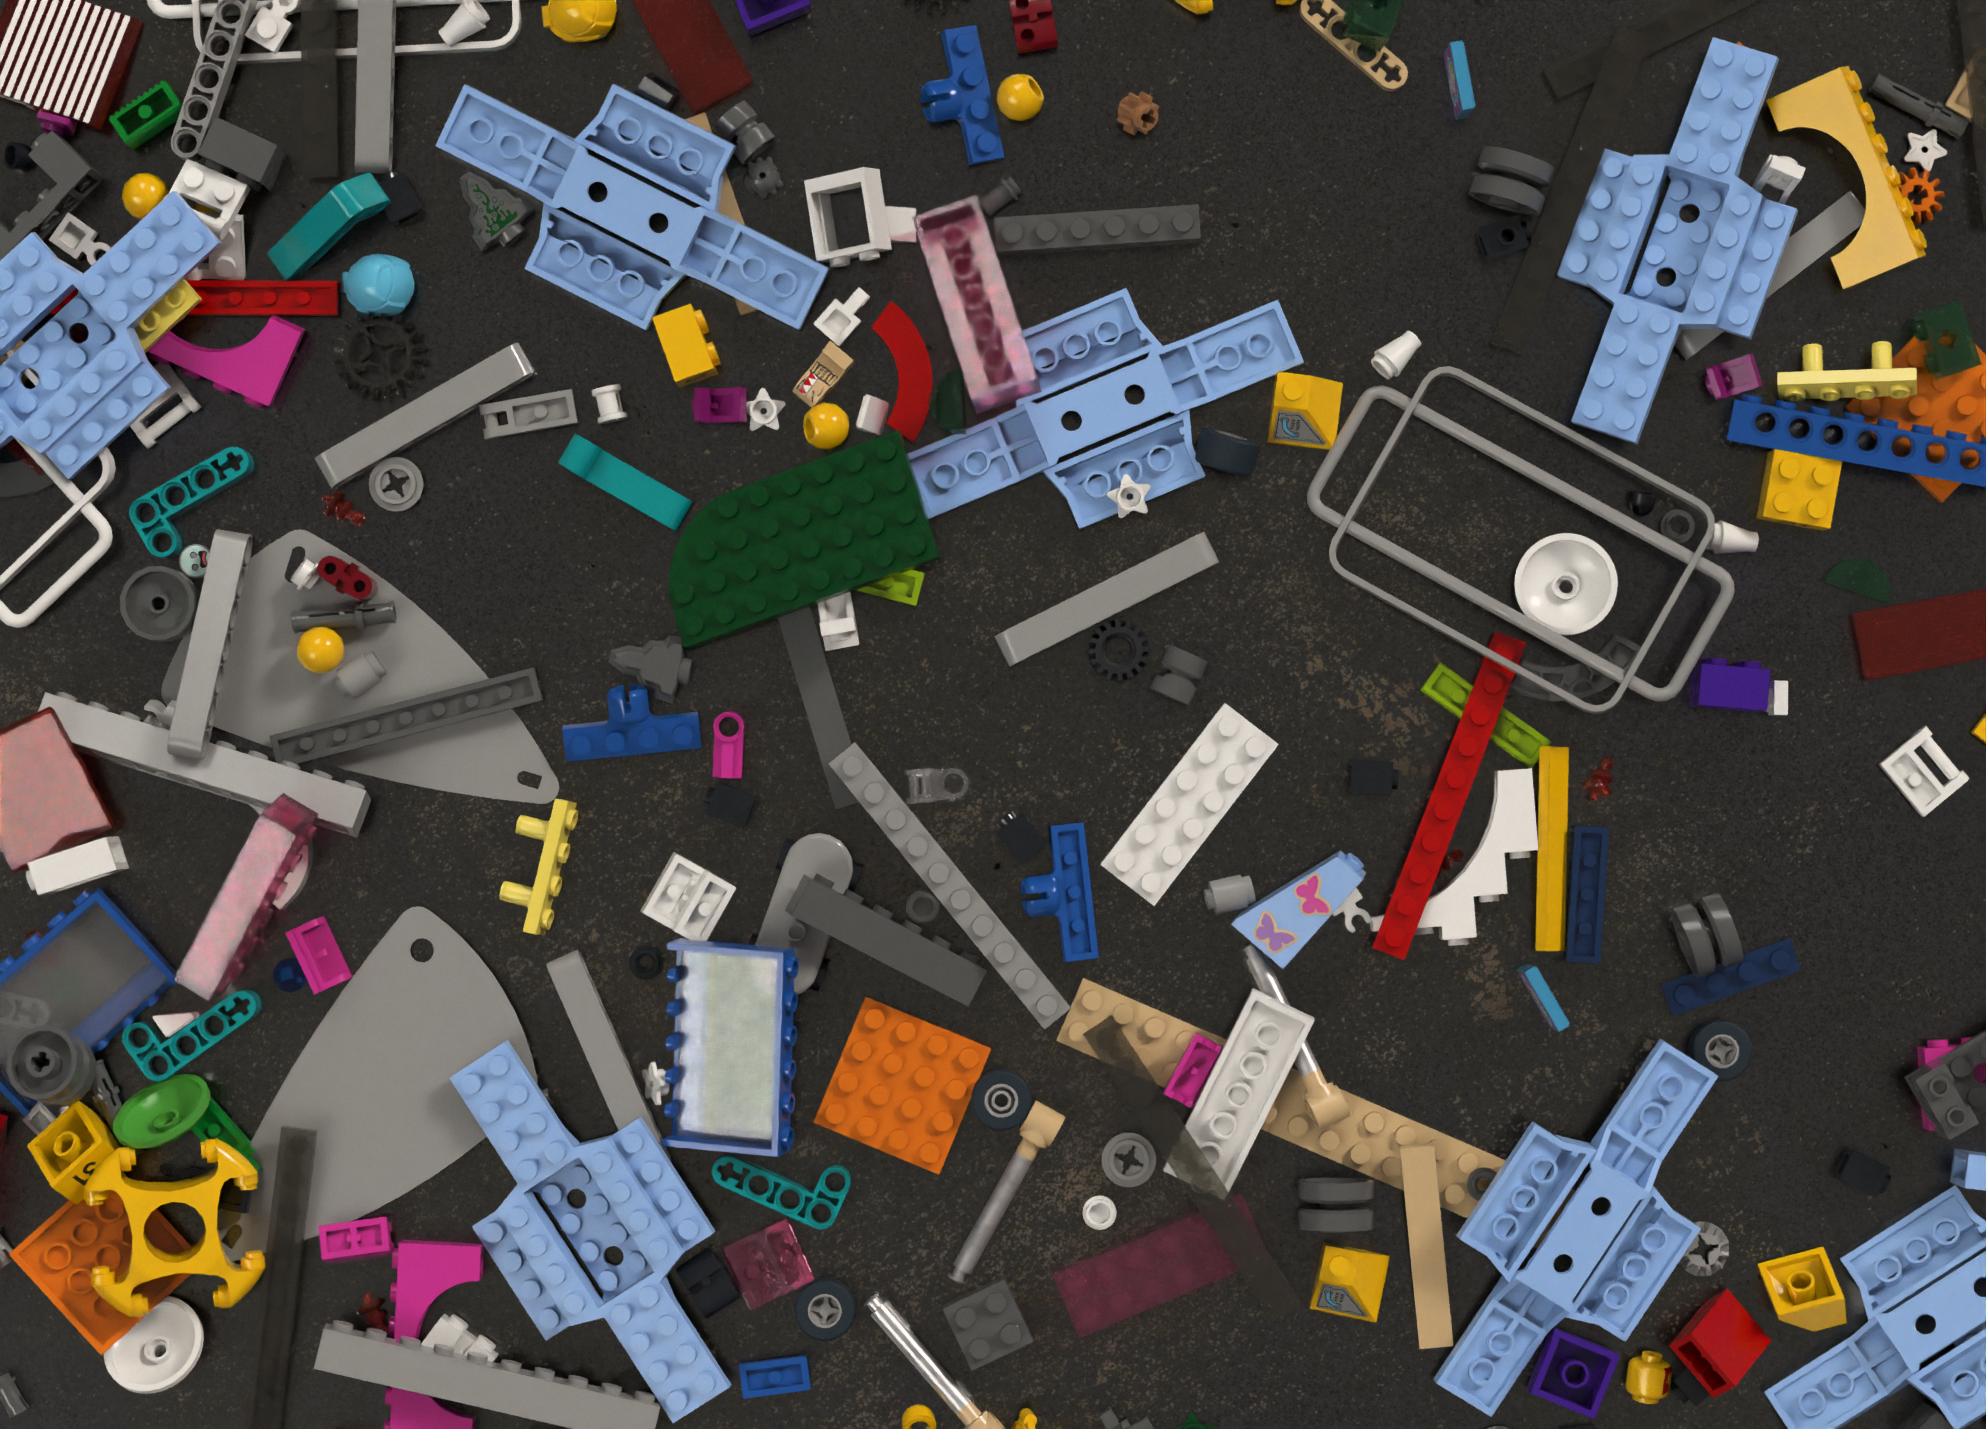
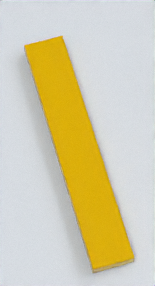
M1540 746L1536 951H1565L1569 747Z

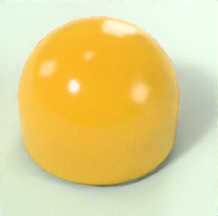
M912 1405L905 1410L902 1416V1429H913L911 1425L920 1421L927 1423L925 1429H936L935 1415L925 1405Z

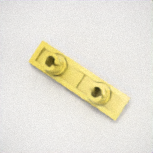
M185 279L147 312L135 327L136 334L145 353L203 300Z
M1878 341L1872 344L1871 369L1823 371L1822 346L1819 344H1806L1802 348V372H1777L1779 400H1787L1789 402H1801L1805 399L1835 401L1839 398L1851 397L1859 400H1869L1881 396L1904 399L1911 395H1917V368H1892V345L1887 341Z
M555 798L549 821L520 815L517 820L516 834L544 841L534 886L529 887L504 881L500 889V900L527 907L528 911L523 932L545 935L546 929L549 930L554 918V910H551L553 898L558 896L562 886V877L559 876L562 863H566L569 857L570 844L567 841L570 830H574L578 820V811L575 810L577 803Z

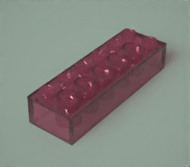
M977 195L913 216L912 220L976 413L1042 392Z
M283 793L259 815L181 964L174 981L210 1001L218 992L223 994L231 981L235 982L245 967L241 961L246 954L250 955L259 940V937L255 936L260 927H265L274 910L270 909L274 900L278 901L287 888L288 883L284 881L289 872L293 873L303 857V855L299 854L304 844L307 846L317 831V827L313 826L319 815L318 813Z
M1237 1192L1226 1197L1225 1200L1221 1199L1052 1272L1078 1336L1082 1338L1264 1261L1269 1256L1241 1192Z

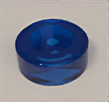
M296 958L284 959L274 968L273 980L282 991L295 992L302 989L307 983V978Z

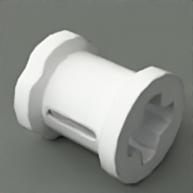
M620 384L604 386L591 391L592 396L596 397L600 417L597 419L598 424H607L628 418L627 412H624L619 394V391H621Z

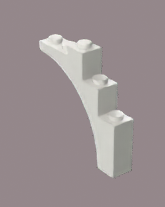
M1532 768L1494 771L1493 803L1488 825L1478 848L1462 871L1443 889L1428 898L1414 935L1434 933L1433 927H1438L1439 939L1448 940V946L1469 944L1468 938L1477 937L1474 896H1479V902L1500 901L1499 894H1508L1504 853L1509 852L1510 859L1529 858L1530 851L1538 850ZM1384 915L1370 917L1371 931H1379Z

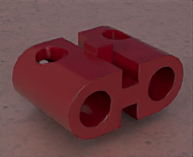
M1009 0L1018 54L1058 47L1051 0Z
M326 556L320 560L317 566L319 576L335 586V590L343 595L347 593L363 601L372 599L377 593L376 581L360 571V567L353 562L349 564L334 556ZM334 564L336 571L329 575L328 569ZM363 581L365 589L362 592H358V584Z

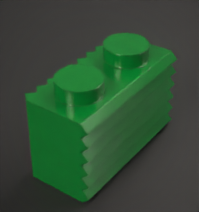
M161 80L160 85L155 84L154 89L149 88V92H144L143 96H138L137 100H132V104H127L126 108L121 107L120 112L115 111V116L110 115L109 121L125 144L135 150L177 121L183 102L173 87L166 81Z

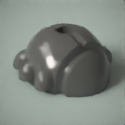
M758 157L755 163H747L748 172L743 176V185L749 193L759 194L762 199H766L769 193L776 195V188L784 186L780 180V172L777 171L778 168L773 164L771 157H767L765 160ZM765 173L766 177L762 179L760 174Z

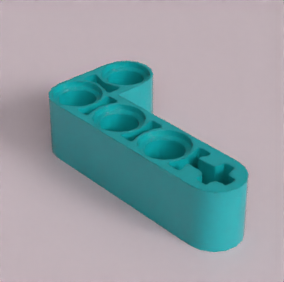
M370 172L346 180L330 190L267 252V256L285 281H293L307 272L357 222L370 218L383 210L390 203V199Z
M575 433L558 461V464L674 531L677 530L692 504L691 500Z
M239 447L226 448L136 499L129 508V516L148 551L162 559L176 557L182 549V539L171 520L248 477L254 469V460L250 453ZM234 455L243 458L239 463L241 467L239 471L234 468H228L222 473L216 467L217 464L222 468L232 465V457ZM211 471L214 475V483L210 488L202 489L199 484V477L203 472ZM175 488H182L185 498L180 505L173 506L169 499L170 493ZM151 504L154 507L155 516L150 522L144 523L140 518V511L145 505ZM163 534H168L172 540V545L166 552H160L157 548V540Z
M240 990L229 995L166 1041L152 1023L141 1021L129 1025L124 1030L122 1042L148 1079L162 1081L181 1071L255 1018L261 1010V1000L254 991ZM238 998L250 1001L251 1004L247 1006L249 1013L242 1011L232 1017L228 1013L240 1005ZM212 1016H217L223 1021L224 1028L219 1035L213 1034L208 1028V1022ZM137 1028L144 1029L148 1035V1041L144 1047L138 1046L133 1040V1033ZM184 1036L191 1037L196 1043L195 1051L191 1055L184 1053L180 1047V1042ZM156 1056L164 1057L168 1063L167 1071L164 1074L157 1073L153 1068V1060Z
M733 1154L722 1155L717 1159L712 1168L713 1179L720 1186L816 1229H826L833 1224L851 1184L850 1173L840 1165H831L826 1168L815 1190ZM728 1162L734 1164L733 1170L741 1175L744 1172V1168L749 1169L750 1172L744 1179L743 1187L737 1185L741 1178L735 1175H730L728 1179L722 1177L723 1170L719 1166H725ZM837 1172L844 1177L845 1185L842 1189L832 1190L827 1186L826 1177L830 1173ZM757 1175L765 1177L769 1185L768 1190L760 1194L755 1193L750 1187V1179ZM789 1189L796 1191L800 1198L799 1204L791 1208L786 1207L781 1201L782 1192ZM817 1204H825L831 1210V1216L826 1221H817L812 1215V1208Z

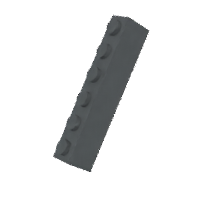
M1199 204L994 218L996 257L1199 243L1201 239Z
M817 873L814 879L805 874L803 875L785 909L787 913L969 1007L987 973L986 969L978 965L981 961L979 957L966 950H963L961 955L949 950L952 943L935 934L931 940L922 936L920 933L923 928L906 919L902 925L891 919L894 913L875 904L873 909H870L861 904L864 900L863 897L848 889H845L843 894L832 889L834 882Z

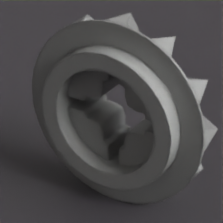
M392 457L381 461L373 469L369 479V490L374 501L380 507L394 512L410 509L421 498L424 487L421 471L414 463L401 457ZM389 472L398 479L410 478L402 485L404 497L395 490L384 493V490L388 489V486L392 484Z
M1124 1132L1111 1138L1104 1147L1102 1167L1106 1176L1115 1184L1122 1187H1135L1146 1182L1153 1174L1156 1165L1155 1151L1151 1143L1143 1136ZM1132 1146H1135L1134 1158L1143 1165H1130L1126 1169L1125 1174H1123V1161L1115 1156V1153L1127 1154L1132 1149Z
M1705 1221L1694 1222L1701 1230L1679 1261V1264L1684 1270L1695 1276H1711L1718 1270L1723 1269L1729 1257V1241L1718 1226ZM1698 1235H1700L1705 1244L1716 1245V1247H1712L1711 1250L1707 1251L1706 1263L1700 1254H1689V1252L1694 1251L1698 1247Z

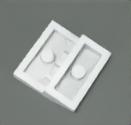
M673 852L640 911L689 940L707 941L736 887Z

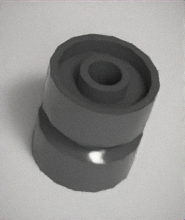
M746 100L741 101L728 110L712 126V129L719 137L736 145L733 154L742 165L755 159L776 139V136L764 122L757 123L758 115Z
M1168 645L1161 660L1164 668L1163 670L1156 671L1149 689L1189 706L1197 689L1193 683L1195 680L1202 678L1208 662L1182 649Z

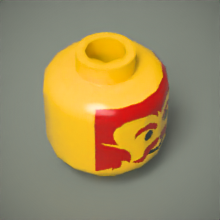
M1643 1351L1642 1356L1633 1357L1628 1362L1625 1388L1632 1394L1633 1400L1645 1404H1658L1660 1399L1665 1398L1669 1394L1672 1367L1668 1362L1662 1360V1354L1653 1351Z

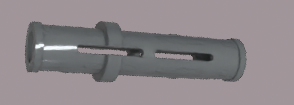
M1880 73L1877 74L1868 93L1918 117L1929 128L1934 126L1958 140L1969 123L1968 119L1944 108L1943 103L1939 101L1934 103L1908 88L1889 80Z
M394 601L364 605L363 602H356L355 606L292 611L291 613L294 633L306 632L313 627L336 629L357 626L358 629H366L367 625L396 623L397 619Z
M100 1059L96 1061L95 1078L91 1085L95 1094L92 1098L95 1103H99L115 1140L120 1148L126 1146L117 1140L113 1132V1121L117 1112L123 1106L117 1094L120 1090L118 1085L114 1087L103 1063L104 1061ZM135 1148L136 1156L145 1152L144 1149Z

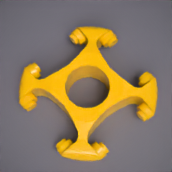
M217 1138L206 1139V1141L200 1142L202 1159L207 1158V1163L217 1162V1164L210 1172L189 1179L174 1182H146L126 1177L123 1171H132L131 1166L136 1165L135 1148L130 1147L117 1148L91 1174L83 1188L86 1205L103 1204L104 1199L109 1197L108 1190L117 1192L123 1200L132 1231V1250L126 1272L121 1276L115 1277V1271L109 1270V1266H96L92 1268V1273L90 1274L92 1287L115 1309L131 1318L143 1317L149 1314L148 1297L142 1298V1293L132 1294L134 1287L143 1282L177 1273L216 1275L224 1278L228 1284L218 1285V1290L213 1291L214 1307H219V1309L233 1307L244 1298L259 1280L266 1267L262 1251L253 1250L245 1252V1256L240 1258L241 1264L231 1262L225 1254L217 1226L218 1203L224 1182L234 1178V1185L240 1186V1190L257 1189L258 1184L257 1170L239 1151ZM170 1202L185 1203L195 1208L203 1217L205 1223L204 1233L200 1240L190 1249L178 1253L164 1252L155 1247L146 1237L144 1230L145 1222L150 1213L160 1205Z

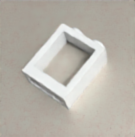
M861 167L804 181L816 261L830 262V267H842L850 265V259L859 257L860 261L874 260L880 258L879 252L892 250L879 169ZM862 187L870 243L838 250L830 194Z
M119 836L104 837L27 862L29 870L26 871V878L32 891L36 890L38 895H47L127 870L129 866Z

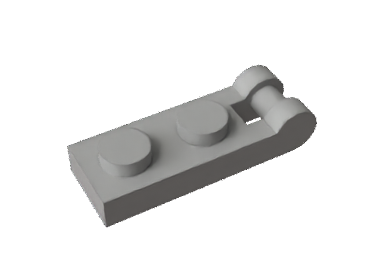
M572 389L479 406L480 416H484L486 426L483 429L484 440L578 424ZM506 412L508 424L499 426L497 414Z

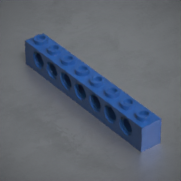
M1742 393L1741 399L1734 398L1726 435V439L1729 441L1986 487V437H1980V442L1966 440L1967 434L1946 430L1945 436L1932 434L1933 428L1912 424L1911 430L1898 428V421L1878 418L1877 424L1863 422L1864 415L1844 412L1843 418L1829 416L1831 409L1810 406L1809 412L1796 410L1797 403L1776 400L1775 406L1762 403L1763 397ZM1764 412L1772 414L1775 419L1774 426L1768 431H1760L1755 426L1756 417ZM1795 419H1804L1808 423L1807 433L1803 437H1793L1789 432L1790 423ZM1829 425H1838L1842 429V437L1837 443H1827L1823 438V432ZM1864 431H1871L1876 436L1875 445L1868 450L1859 448L1857 444L1858 436ZM1899 437H1905L1910 442V449L1903 456L1894 455L1891 450L1892 442ZM1933 443H1939L1944 448V456L1937 462L1928 461L1925 455L1927 447ZM1969 449L1975 450L1978 454L1977 464L1972 468L1962 467L1960 464L1961 454Z

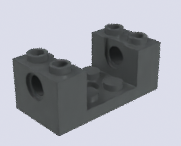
M53 131L48 135L46 133L41 134L32 143L31 148L33 150L28 156L57 184L54 187H47L40 193L36 199L38 204L30 212L27 210L22 212L12 224L14 226L13 229L0 219V261L31 232H36L44 240L61 223L66 214L70 213L104 179L65 139Z
M1986 1030L1904 1076L1936 1134L1941 1138L1951 1140L1979 1124L1976 1117L1986 1112V1081L1979 1083L1973 1077L1974 1068L1980 1063L1986 1064Z

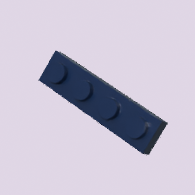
M1578 825L1573 827L1565 946L1566 962L1600 964L1609 828Z
M1787 937L1743 953L1744 962L1728 968L1718 962L1716 963L1715 972L1696 978L1693 972L1660 983L1671 1016L1800 971L1801 967L1790 938Z

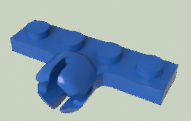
M973 25L944 30L940 34L949 78L928 81L922 86L920 92L921 103L932 102L930 103V108L922 109L923 113L931 122L951 119L959 122L969 165L1001 160L1005 156L977 27Z
M630 684V702H626L624 685L614 687L607 694L609 719L600 722L563 725L562 733L566 762L702 748L698 712L661 716L652 715L649 710L647 690L644 686Z
M1084 822L1048 826L1052 871L1048 875L1026 877L1022 881L1021 894L1039 893L1040 899L1022 901L1025 914L1030 917L1047 915L1057 917L1063 962L1099 958Z

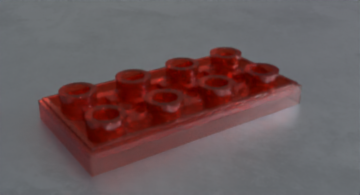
M632 0L693 114L753 83L749 72L710 0Z
M1986 589L1852 614L1864 680L1986 658Z

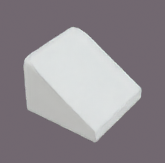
M885 206L891 243H916V208Z
M866 394L863 397L856 422L857 429L881 435L889 412V403Z
M198 1012L159 1014L152 1016V1018L166 1037H172L199 1018L200 1015Z
M37 1102L22 1121L38 1136L68 1106L51 1107Z

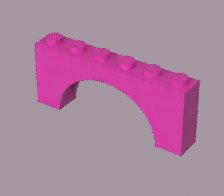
M274 315L253 340L240 346L225 349L205 348L189 343L169 331L148 352H150L149 358L160 364L168 365L169 362L181 366L180 372L191 378L199 380L202 376L213 381L212 387L219 391L231 394L233 390L244 395L243 401L252 406L262 408L263 405L269 407L277 396L306 329Z
M402 1240L399 1242V1247L393 1248L392 1268L397 1269V1282L391 1283L390 1302L396 1303L395 1316H390L389 1337H394L397 1340H400L401 1336L419 1339L424 1317L431 1304L442 1292L457 1284L480 1281L483 1278L484 1266L483 1243ZM386 1386L385 1404L391 1405L390 1419H385L384 1429H476V1414L455 1409L437 1397Z

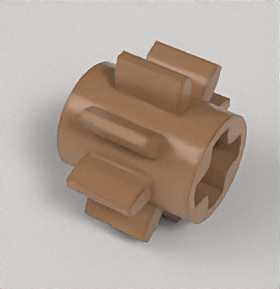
M1142 91L1138 96L1130 92L1128 96L1121 100L1118 106L1119 117L1117 121L1124 125L1123 130L1132 135H1135L1137 131L1147 134V131L1156 125L1159 105L1152 102V96Z

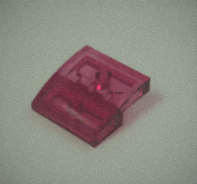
M787 1218L721 1248L749 1310H754L815 1280Z

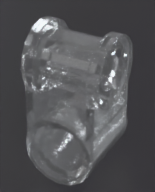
M955 768L904 770V775L908 777L909 798L906 799V804L937 802V800L961 798L970 789L971 782L969 776L963 770ZM951 774H958L963 779L964 785L959 793L954 794L946 789L945 781ZM919 778H921L922 794H920Z

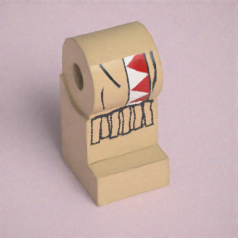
M829 341L819 357L795 385L792 392L810 407L818 405L855 364L854 360L833 342Z

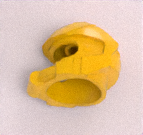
M549 0L547 6L541 7L543 27L550 28L556 36L568 43H585L606 37V34L612 28L617 12L616 0Z

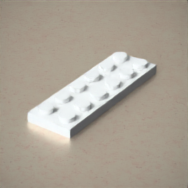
M1224 703L1100 865L1155 906L1279 744Z
M1252 988L1165 1163L1164 1172L1223 1200L1226 1199L1314 1023V1017Z

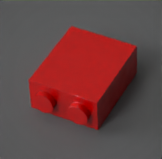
M1726 1289L1705 1301L1669 1346L1714 1399L1739 1383L1770 1344L1771 1340L1733 1294Z

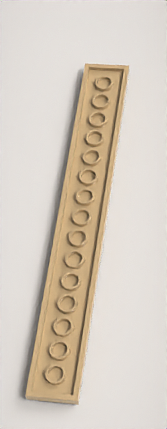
M1085 978L1082 979L1070 1006L1071 1009H1069L1056 1039L1060 1043L1164 1088L1194 1032L1223 1047L1227 1041L1222 1037ZM1293 1068L1290 1069L1261 1127L1262 1130L1403 1191L1400 1146L1434 1143L1440 1207L1465 1218L1469 1217L1479 1202L1469 1194L1467 1189V1179L1470 1173L1480 1167H1487L1498 1173L1506 1161L1342 1089L1340 1091L1348 1105L1350 1116L1318 1130L1308 1113L1304 1101L1306 1099L1304 1095L1309 1092L1299 1071ZM1481 1178L1477 1184L1478 1188L1483 1191L1487 1190L1490 1181L1487 1178ZM1570 1190L1533 1247L1538 1249L1547 1232L1552 1228L1576 1190Z

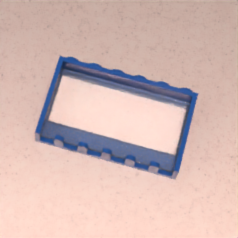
M99 886L92 892L88 888L83 890L72 901L76 905L67 914L62 910L46 923L50 929L40 937L37 933H34L20 946L24 951L19 956L13 959L9 955L0 963V1091L24 1117L31 1112L32 1107L38 1101L21 1095L11 1085L6 1071L7 1056L12 1044L24 1031L35 1026L51 1025L82 1038L90 1046L94 1054L96 1051H101L109 1043V1040L122 1028L126 1029L146 1007H151L160 999L161 994L172 985L176 986L182 977Z
M684 938L668 942L667 950L677 951L676 966L670 968L667 975L668 982L676 983V999L667 1005V1015L675 1017V1034L668 1036L666 1039V1049L674 1050V1067L665 1073L666 1084H673V1101L667 1103L664 1108V1116L672 1118V1134L662 1139V1146L779 1157L790 1151L794 1141V1130L790 1127V1116L795 1107V1096L791 1093V1080L794 1079L796 1073V1062L792 1059V1046L795 1045L797 1039L796 1026H793V1012L796 1011L798 1005V995L794 991V978L797 977L799 971V961L795 957V948L698 941Z

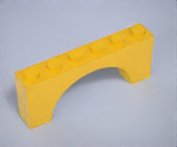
M1849 66L1839 67L1766 100L1779 132L1797 127L1812 128L1825 132L1847 148L1861 170L1866 190V209L1862 225L1852 242L1843 251L1831 257L1843 289L1853 287L1926 256L1924 248L1927 247L1922 231L1915 229L1911 219L1914 216L1912 205L1907 197H1902L1898 185L1901 184L1900 176L1893 165H1889L1885 153L1888 152L1886 142L1881 134H1876L1872 124L1875 121L1873 110L1868 102H1863L1859 90L1862 89V84L1859 76L1854 70L1851 71Z

